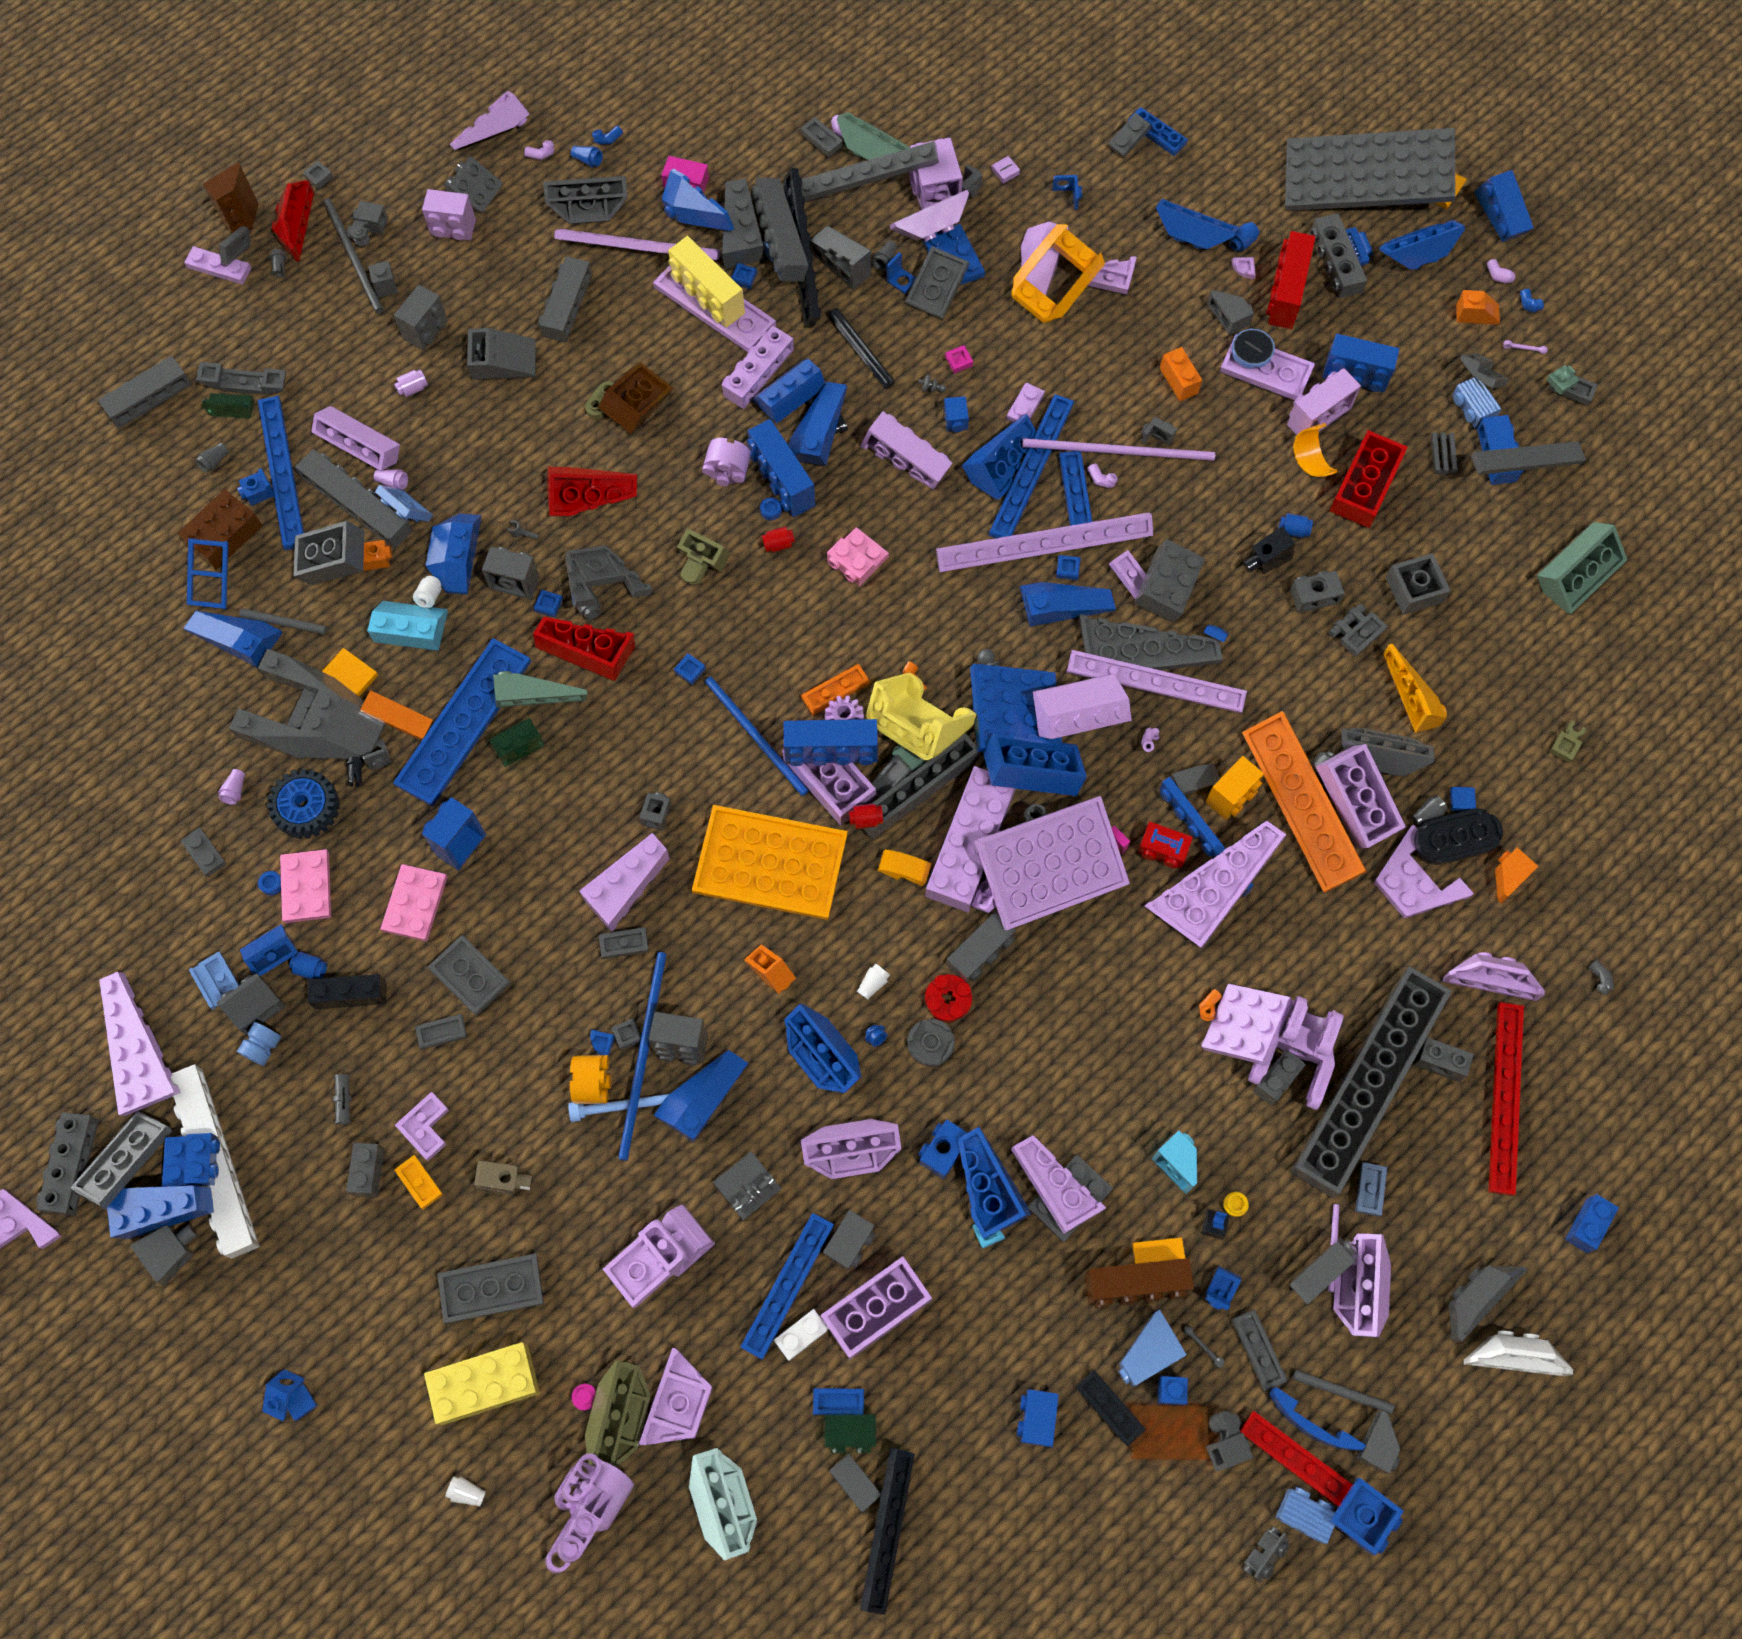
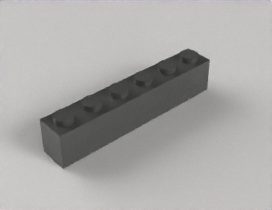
M756 178L755 185L751 188V198L755 201V210L760 217V226L764 229L765 242H768L769 254L774 261V270L778 273L780 281H804L809 265L780 178Z
M313 449L295 466L302 479L381 540H385L386 544L390 545L393 549L412 532L408 524L410 522L409 519L405 520L393 511L394 508L381 502L373 490L370 488L366 490L356 477L350 478L340 465L337 464L335 466L332 464V461L326 454H319Z
M963 734L937 757L930 759L872 804L876 806H882L883 824H878V827L863 828V830L872 840L975 763L979 759L980 752L977 751V746L966 734Z

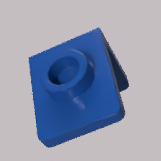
M1077 175L1054 176L1052 190H1072L1074 210H1078L1079 199L1082 198V186H1078ZM1063 180L1069 182L1064 186L1058 185V182Z
M898 252L886 266V282L906 294L913 286L916 277L902 269V254ZM900 277H906L909 279V283L903 286L898 284L897 280Z
M282 1370L266 1384L263 1412L281 1421L286 1419L289 1395L304 1383V1378L287 1370ZM291 1379L294 1383L292 1385H282L279 1381Z

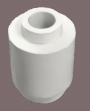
M427 576L420 581L413 594V600L418 606L431 608L441 592V582L434 576Z

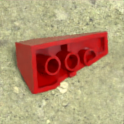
M548 467L549 516H573L579 512L589 509L593 510L608 503L613 504L636 497L637 474L574 467Z

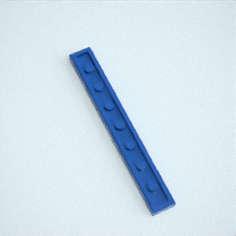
M1054 394L1034 439L1057 441L1073 408L1074 401ZM1028 449L989 531L990 537L996 539L1013 536L1053 449Z
M278 395L258 400L282 544L286 551L295 548V536L303 534L304 527L282 403Z

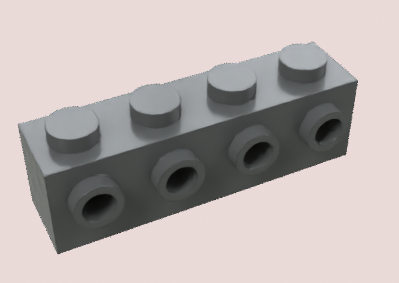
M61 1113V1117L55 1125V1140L49 1149V1164L43 1172L44 1183L42 1191L37 1196V1210L50 1214L76 1215L80 1196L74 1193L70 1187L88 1167L99 1123L98 1119L90 1115Z

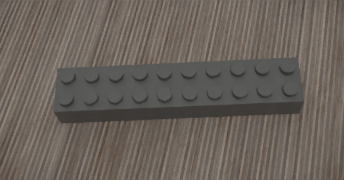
M1410 966L1402 973L1290 1173L1333 1199L1341 1193L1452 992L1450 989Z

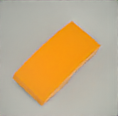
M885 849L878 871L898 880L903 877L923 886L926 884L931 863L908 854Z

